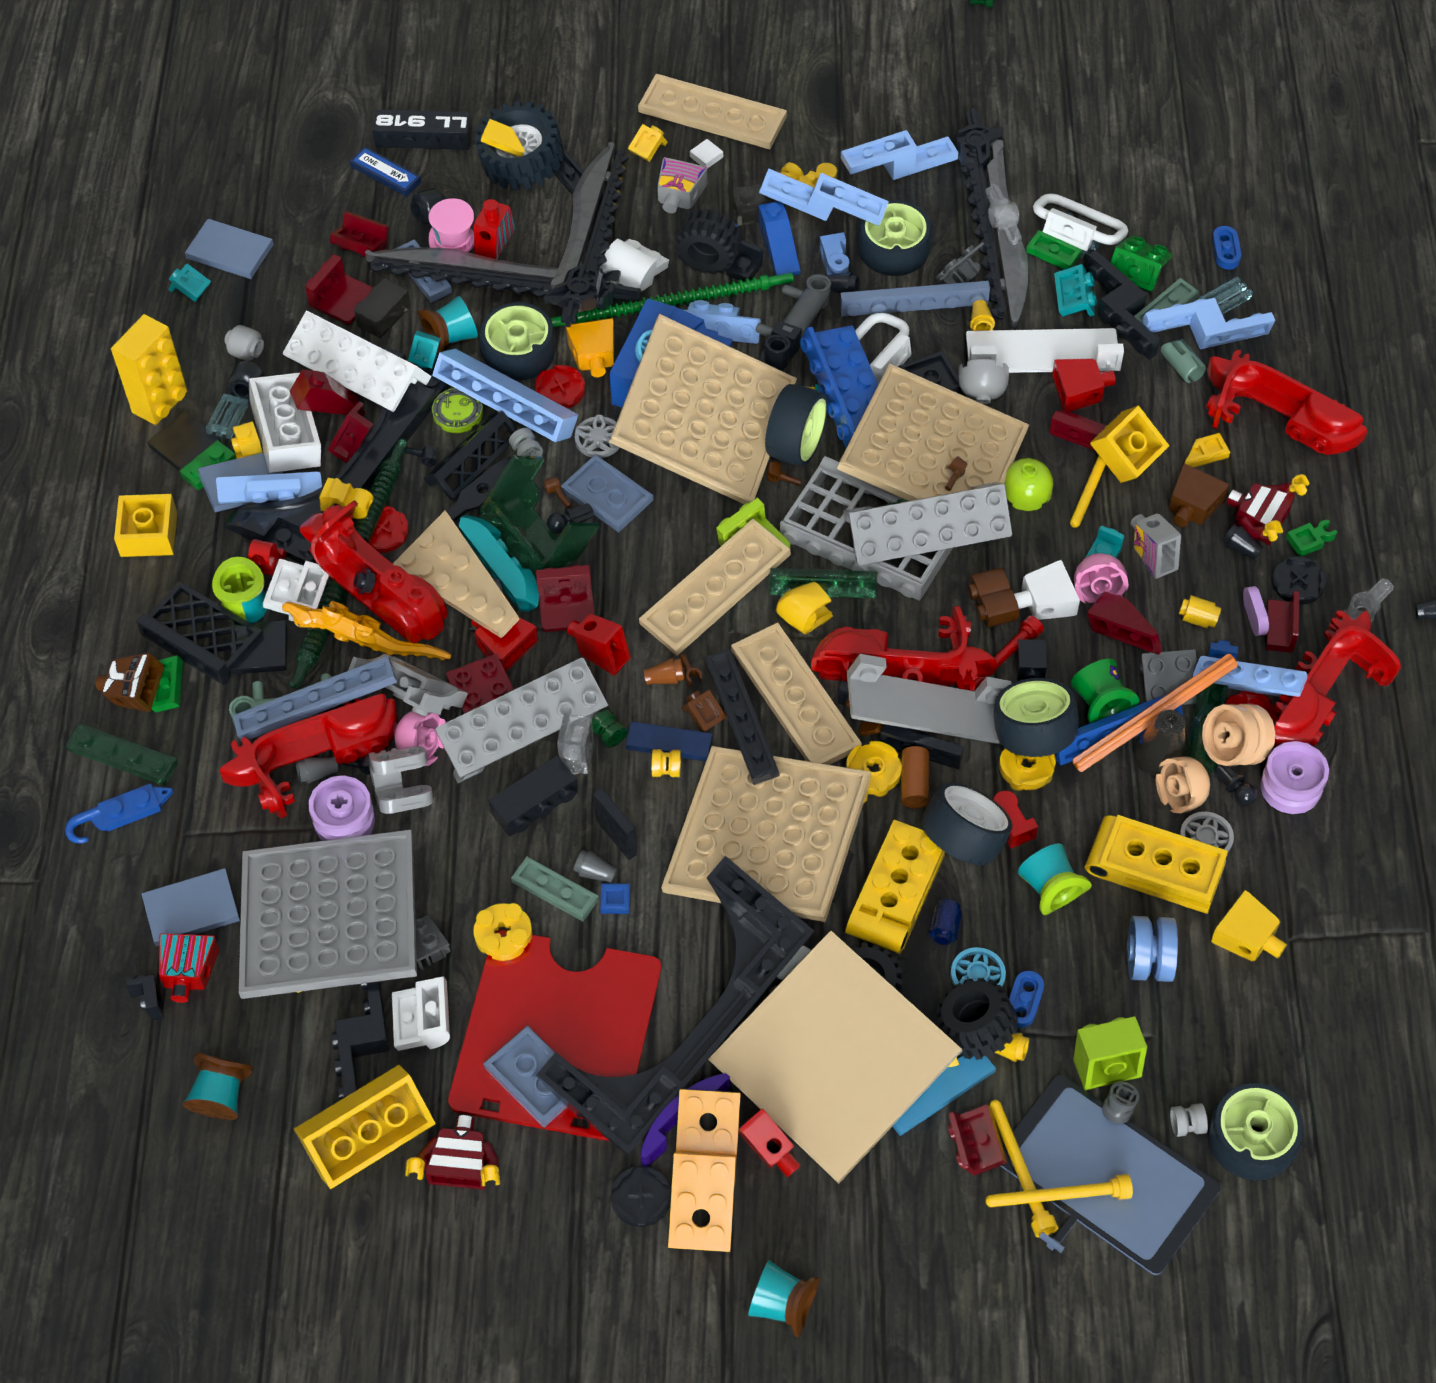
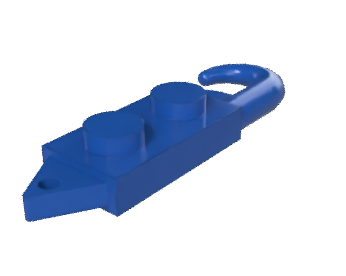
M150 783L98 803V806L78 813L69 819L65 827L66 836L74 843H86L89 841L88 837H77L74 833L75 828L80 824L92 821L99 830L111 831L160 812V807L174 793L173 789L152 787Z

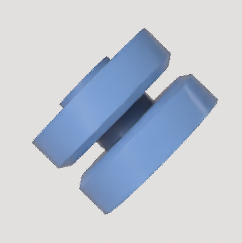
M1132 916L1127 940L1128 974L1130 980H1147L1152 968L1156 981L1173 982L1178 951L1175 918L1159 917L1152 929V923L1148 917Z

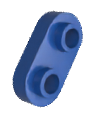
M1229 226L1216 228L1212 237L1215 261L1223 269H1234L1239 265L1241 259L1238 234L1235 229Z
M1024 971L1016 977L1009 998L1015 1012H1023L1025 1014V1017H1018L1017 1028H1025L1033 1023L1043 993L1044 981L1039 974L1033 971ZM1029 986L1033 991L1027 992L1023 988Z

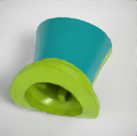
M244 557L229 558L218 567L213 577L212 588L215 596L221 601V606L249 623H255L260 620L268 610L263 608L266 591L263 589L264 576L261 569L253 561Z
M1060 843L1039 850L1026 859L1018 869V874L1040 895V911L1043 915H1048L1087 892L1092 886L1086 877L1076 875L1073 872L1065 848Z

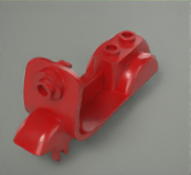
M1236 350L1233 353L1231 361L1215 356L1209 359L1207 367L1208 377L1212 384L1222 391L1217 396L1212 395L1206 406L1209 409L1208 415L1214 418L1212 428H1218L1221 417L1227 423H1232L1234 415L1229 413V411L1239 414L1241 408L1239 404L1232 402L1233 398L1243 396L1261 402L1288 416L1290 419L1285 429L1287 435L1313 448L1318 453L1332 455L1347 452L1365 440L1367 428L1362 425L1363 417L1346 407L1344 403L1340 404L1337 402L1338 400H1333L1267 365L1256 361H1249V354H1245L1243 358H1240L1241 350Z
M355 500L346 507L341 505L330 506L324 513L314 514L300 526L301 534L311 543L310 553L318 565L339 585L407 641L414 644L423 638L432 640L443 631L444 619L448 616V611L440 594L422 577L408 574L400 566L393 565L359 535L352 521L353 513L358 506ZM365 567L369 568L370 572L375 573L376 580L372 592L362 595L357 593L353 582L358 571L361 572Z
M953 606L951 618L942 616L939 621V625L949 627L948 629H939L938 635L940 638L950 637L953 649L948 652L887 648L888 633L885 631L842 627L829 633L819 643L811 660V668L813 671L819 672L821 679L848 682V669L859 654L886 658L887 668L881 675L947 687L956 684L958 689H965L964 686H968L969 691H975L974 680L976 677L994 674L997 661L990 653L983 649L967 646V637H970L971 621H966V615L962 614L960 606Z
M1368 610L1355 620L1344 611H1337L1335 615L1338 618H1332L1328 626L1331 631L1327 630L1324 632V636L1329 643L1318 660L1312 652H1305L1303 659L1307 660L1310 664L1306 665L1299 661L1296 666L1298 671L1309 673L1301 695L1298 697L1281 695L1279 699L1283 703L1276 702L1273 709L1276 715L1270 714L1275 728L1273 750L1283 743L1294 741L1311 744L1314 747L1317 745L1323 735L1320 728L1323 724L1329 726L1337 713L1332 710L1336 702L1326 697V694L1349 659L1367 672L1366 678L1372 677L1379 683L1378 685L1387 686L1393 682L1401 668L1400 661L1389 647L1370 632L1371 618Z
M378 694L363 700L356 698L354 703L350 704L348 701L343 707L273 730L259 737L253 744L246 737H243L242 746L239 747L238 743L233 740L231 746L236 754V758L220 768L222 780L229 785L238 787L258 784L261 791L258 796L263 810L269 808L271 814L275 812L279 818L283 819L287 816L284 805L292 804L295 802L293 794L282 795L283 792L291 790L289 782H282L276 785L270 777L272 771L331 749L338 764L352 763L369 753H380L390 744L397 727L398 715L395 700L392 698L386 699L385 694Z

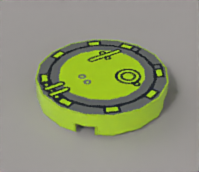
M454 388L439 394L434 400L432 412L434 422L441 426L444 431L463 433L471 430L472 426L476 423L477 425L479 424L483 416L482 402Z

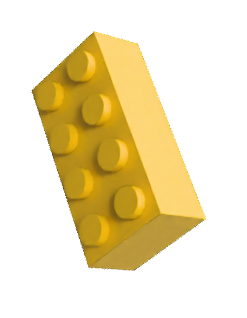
M143 314L114 344L111 351L132 413L157 425L162 418L169 414L176 403L185 397L188 391L169 327Z
M397 1065L294 1128L321 1179L332 1189L436 1123L410 1075L400 1065Z

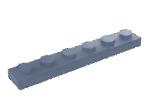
M989 281L844 292L840 296V313L842 317L972 306L977 300H984L988 305L990 286Z
M386 656L233 715L237 736L241 742L243 737L250 740L395 684L397 680L392 662Z

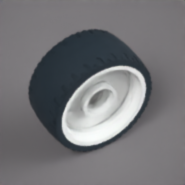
M960 783L943 784L931 799L921 820L925 834L934 844L954 858L973 865H988L1004 847L1013 827L1011 818L996 801L979 790Z

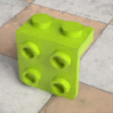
M758 498L744 504L737 513L730 518H725L716 527L718 542L722 546L749 521L754 519L789 549L791 548L790 542L766 519L764 504Z

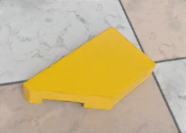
M489 119L481 142L518 157L523 156L525 150L513 128Z
M1213 434L1195 440L1184 464L1194 468L1229 458L1230 451L1221 434Z

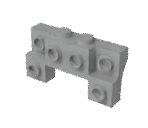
M383 654L374 659L353 657L349 670L388 656L392 662L397 683L385 688L393 691V696L412 705L413 712L423 716H428L429 712L440 715L443 708L450 710L451 706L462 708L468 694L393 655Z

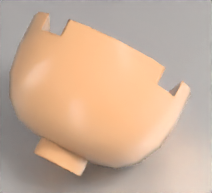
M1173 757L1160 763L1159 767H1163L1161 774H1156L1157 792L1161 802L1164 805L1169 803L1171 808L1174 809L1170 810L1171 812H1189L1198 808L1206 801L1210 791V778L1206 769L1199 761L1191 757Z

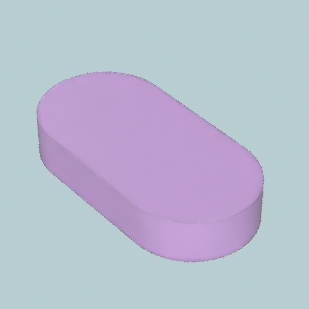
M1256 586L1246 587L1243 591V601L1252 631L1255 636L1266 635L1269 630V621L1259 589Z

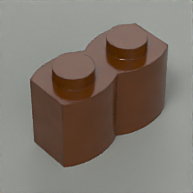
M1002 567L971 575L970 584L967 585L968 594L971 600L975 599L977 603V616L980 621L984 620L987 628L1018 620L1019 606Z

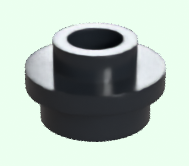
M365 567L361 572L358 571L356 573L353 586L356 587L358 594L363 595L364 593L372 592L376 580L375 573L370 572V569Z

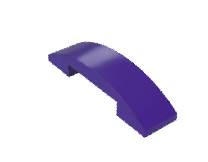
M726 1073L704 1079L688 1089L727 1092L730 1090V1076ZM679 1095L663 1109L652 1124L641 1151L642 1167L652 1165L667 1150V1138L665 1135L678 1123Z

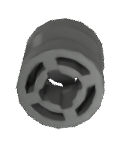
M1127 1082L1114 1083L1102 1106L1104 1116L1116 1124L1126 1123L1131 1118L1133 1109L1139 1101L1140 1096L1137 1089Z

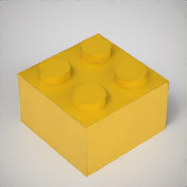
M1139 405L1122 411L1090 442L1120 483L1137 478L1169 447V444Z
M172 494L119 496L114 540L121 557L174 555L177 509Z

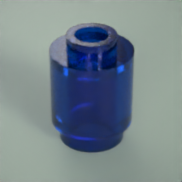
M940 900L938 905L934 907L929 935L938 944L948 945L958 939L962 911L960 910V904L955 901Z

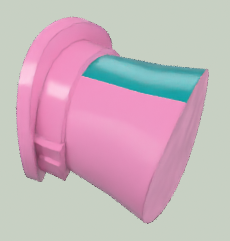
M451 198L442 200L431 208L429 212V222L432 226L429 233L430 248L471 251L474 247V231L471 229L474 213L468 203L461 199Z

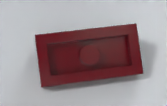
M360 401L347 414L328 448L329 452L345 463L351 459L361 446L373 426V423L359 415L364 405Z
M1062 409L1060 412L1055 411L1049 434L1096 451L1090 442L1107 425Z
M1293 591L1290 602L1268 599L1266 613L1269 621V630L1266 634L1265 650L1293 653L1299 635V591Z

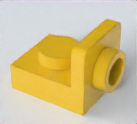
M642 124L628 149L630 152L650 162L660 144L666 146L668 142L663 137L664 132L653 125L649 128Z

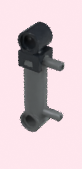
M821 274L810 276L806 281L804 291L784 285L782 293L798 299L783 322L779 320L774 328L761 323L756 326V333L768 337L765 341V364L778 370L785 369L788 366L789 356L793 358L799 350L800 340L806 328L810 327L820 310L829 304L831 281L827 276Z

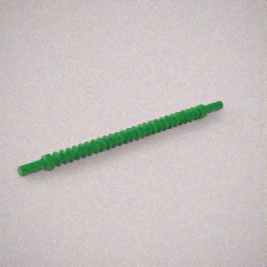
M792 272L770 277L760 275L759 279L753 277L752 280L746 278L745 282L739 279L738 283H735V281H732V284L725 282L724 286L719 283L718 287L712 284L711 288L705 286L704 289L698 287L697 291H694L692 288L690 292H687V290H684V293L677 291L676 295L671 292L669 296L663 294V297L656 295L655 299L652 296L649 299L676 306V304L682 306V303L689 305L690 301L694 302L703 299L709 301L711 297L716 300L717 296H720V298H723L724 295L730 297L732 293L737 296L738 292L743 295L744 291L751 293V290L755 292L758 289L762 291L769 290L771 286L792 283L794 278ZM643 297L642 301L639 302L629 300L628 304H625L624 301H622L621 305L615 303V306L610 305L604 311L594 308V310L578 312L576 323L592 322L594 319L599 321L600 318L605 320L607 317L612 319L613 316L620 318L621 314H624L626 317L627 313L634 315V312L640 314L646 298ZM561 316L551 318L553 327L566 325V323L561 322Z

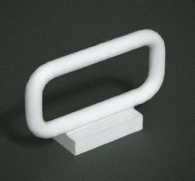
M1045 194L1033 205L1034 212L1046 220L1044 233L1085 251L1091 247L1092 240L1106 245H1116L1128 234V228L1122 221L1057 194ZM1048 203L1059 205L1114 228L1117 232L1114 235L1101 233L1096 230L1097 226L1054 208L1049 211L1043 207Z
M887 313L870 315L855 330L860 340L876 323H886L899 329V333L870 364L878 385L889 363L898 367L904 364L911 356L910 337H908L909 326L902 319Z

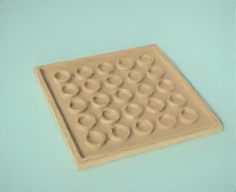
M659 314L609 443L742 504L750 503L756 497L770 457L765 449V438L768 420L774 403L782 389L788 384H795L797 378Z
M889 363L837 469L908 501L971 490L972 486L993 482L1004 484L1007 469L1017 455L1029 424ZM959 456L968 465L965 468V474L959 477L951 491L945 489V486L954 473L949 469V466Z
M712 746L661 887L663 893L721 903L706 878L726 856L796 916L826 922L871 781V772L773 756L780 776L753 785L740 750Z
M830 931L708 1060L722 1074L726 1073L729 1075L730 1081L760 1110L763 1108L775 1124L839 1184L962 1052V1049L838 936Z

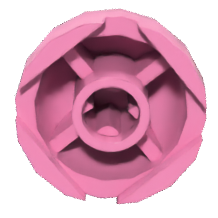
M1098 553L1086 557L1077 566L1074 574L1075 591L1079 599L1085 604V601L1095 604L1105 591L1122 596L1129 586L1124 566L1120 560L1110 554Z
M410 711L397 724L394 734L397 750L414 746L424 747L427 755V764L425 766L431 765L438 758L433 756L437 748H444L435 730L438 726L446 723L445 719H441L439 714L429 712L428 716H423Z

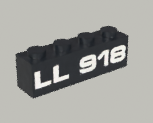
M376 110L372 131L375 147L469 150L472 125L470 112Z

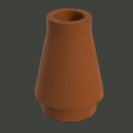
M671 658L651 668L644 669L647 685L679 684V681L685 680L681 659L674 660V658Z

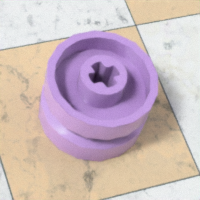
M1294 741L1277 746L1268 756L1266 767L1262 773L1260 788L1263 797L1270 806L1280 812L1289 814L1305 813L1314 808L1320 800L1328 780L1329 767L1327 760L1318 749L1307 743Z
M335 776L322 781L312 791L309 799V812L313 820L314 829L321 841L366 836L372 833L375 825V812L370 793L362 782L353 777Z

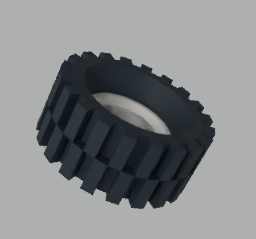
M516 101L513 107H509L508 103L502 105L503 110L498 112L495 108L490 111L492 117L485 116L482 119L483 126L478 125L476 130L478 135H475L476 148L486 176H490L494 184L499 182L502 188L507 189L508 185H511L512 190H519V185H524L525 190L530 189L531 183L536 182L537 186L543 184L542 178L550 179L553 177L552 169L558 171L560 168L559 161H563L564 148L556 120L553 118L552 113L549 110L545 112L544 106L540 104L534 108L533 102L528 101L525 106H522L521 101ZM489 119L513 128L525 150L523 156L518 157L481 142Z

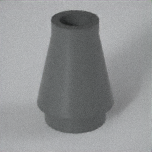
M308 757L296 761L298 780L300 783L306 782L309 784L328 775L338 773V764L335 757Z
M582 850L573 871L579 873L581 877L605 881L611 884L618 868L610 865L591 850L589 852Z

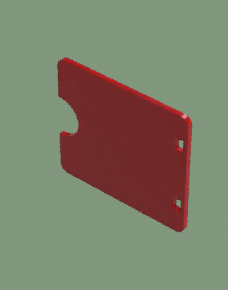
M499 930L496 933H500L501 937H505L508 930ZM532 935V939L524 948V952L514 959L499 961L487 955L448 1097L451 1110L470 1116L609 1141L591 1124L590 1129L572 1126L574 1118L579 1117L568 1107L543 1128L484 1068L483 1063L528 1025L554 1052H557L577 1069L604 1077H622L638 1074L661 974L659 959L654 956L607 948L603 958L594 967L585 971L573 972L563 969L554 961L550 952L551 938ZM484 1101L499 1103V1112L481 1109Z

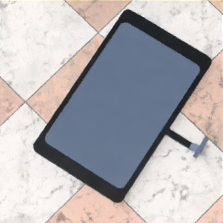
M1057 1075L1013 1131L1036 1190L1109 1182V1179L1114 1178L1115 1175L1129 1174L1133 1194L1131 1199L1118 1200L1117 1197H1111V1195H1100L1050 1201L1070 1217L1053 1239L1044 1232L1041 1233L1039 1238L1047 1243L1046 1246L1052 1251L1056 1249L1062 1253L1065 1247L1060 1245V1243L1076 1221H1078L1151 1274H1161L1219 1193L1220 1184L1128 1120L1123 1124L1109 1121L1103 1114L1102 1101L1064 1075ZM1003 1144L1007 1164L1000 1167L1019 1179L1006 1146Z

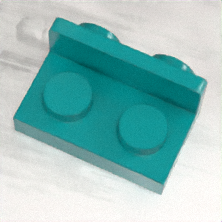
M1082 264L1054 273L1058 309L1061 316L1064 317L1085 309L1090 317L1094 316V306L1097 305V299L1092 291V287L1095 286L1092 273H1087Z

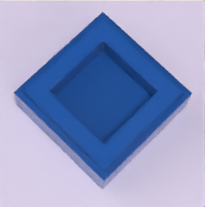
M601 884V914H630V884Z

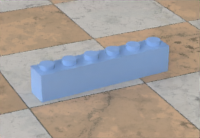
M457 349L439 353L432 376L497 411L503 410L508 417L554 442L571 438L578 418V414Z

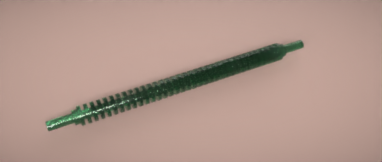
M404 439L397 441L391 457L382 462L369 491L374 499L369 507L367 516L364 519H357L354 525L356 531L367 543H370L401 472L400 459L407 446V441ZM331 578L318 609H322L323 606L329 607L331 601L343 604L348 591ZM308 628L296 655L298 666L289 684L292 688L299 689L308 668L317 663L330 633L329 630Z

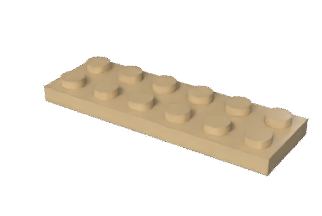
M659 74L654 76L638 105L640 113L766 149H771L787 117V110Z
M752 519L639 618V623L672 653L678 656L791 555V551L756 520Z
M779 623L771 625L731 645L732 653L806 761L830 765L848 756L856 746L860 744L862 746L861 741Z

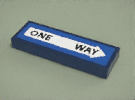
M367 147L362 148L350 160L352 168L406 197L421 183L419 175Z

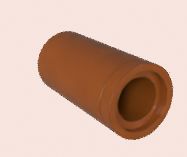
M919 746L907 747L902 751L901 803L908 808H923L929 804V751Z

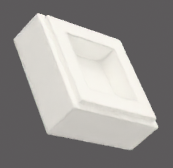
M706 139L690 150V157L708 169L723 158V151Z

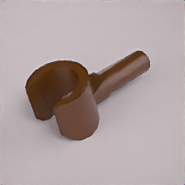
M959 456L949 466V469L954 473L945 486V489L951 491L956 480L965 474V468L968 465Z
M769 463L767 478L770 482L785 480L798 486L801 485L802 480L781 472L782 465L780 463Z
M557 477L544 479V489L547 495L555 492L564 506L570 508L572 504L563 494L559 479Z
M681 654L679 658L686 671V684L692 686L691 676H696L701 683L702 672L698 668H693L686 655Z

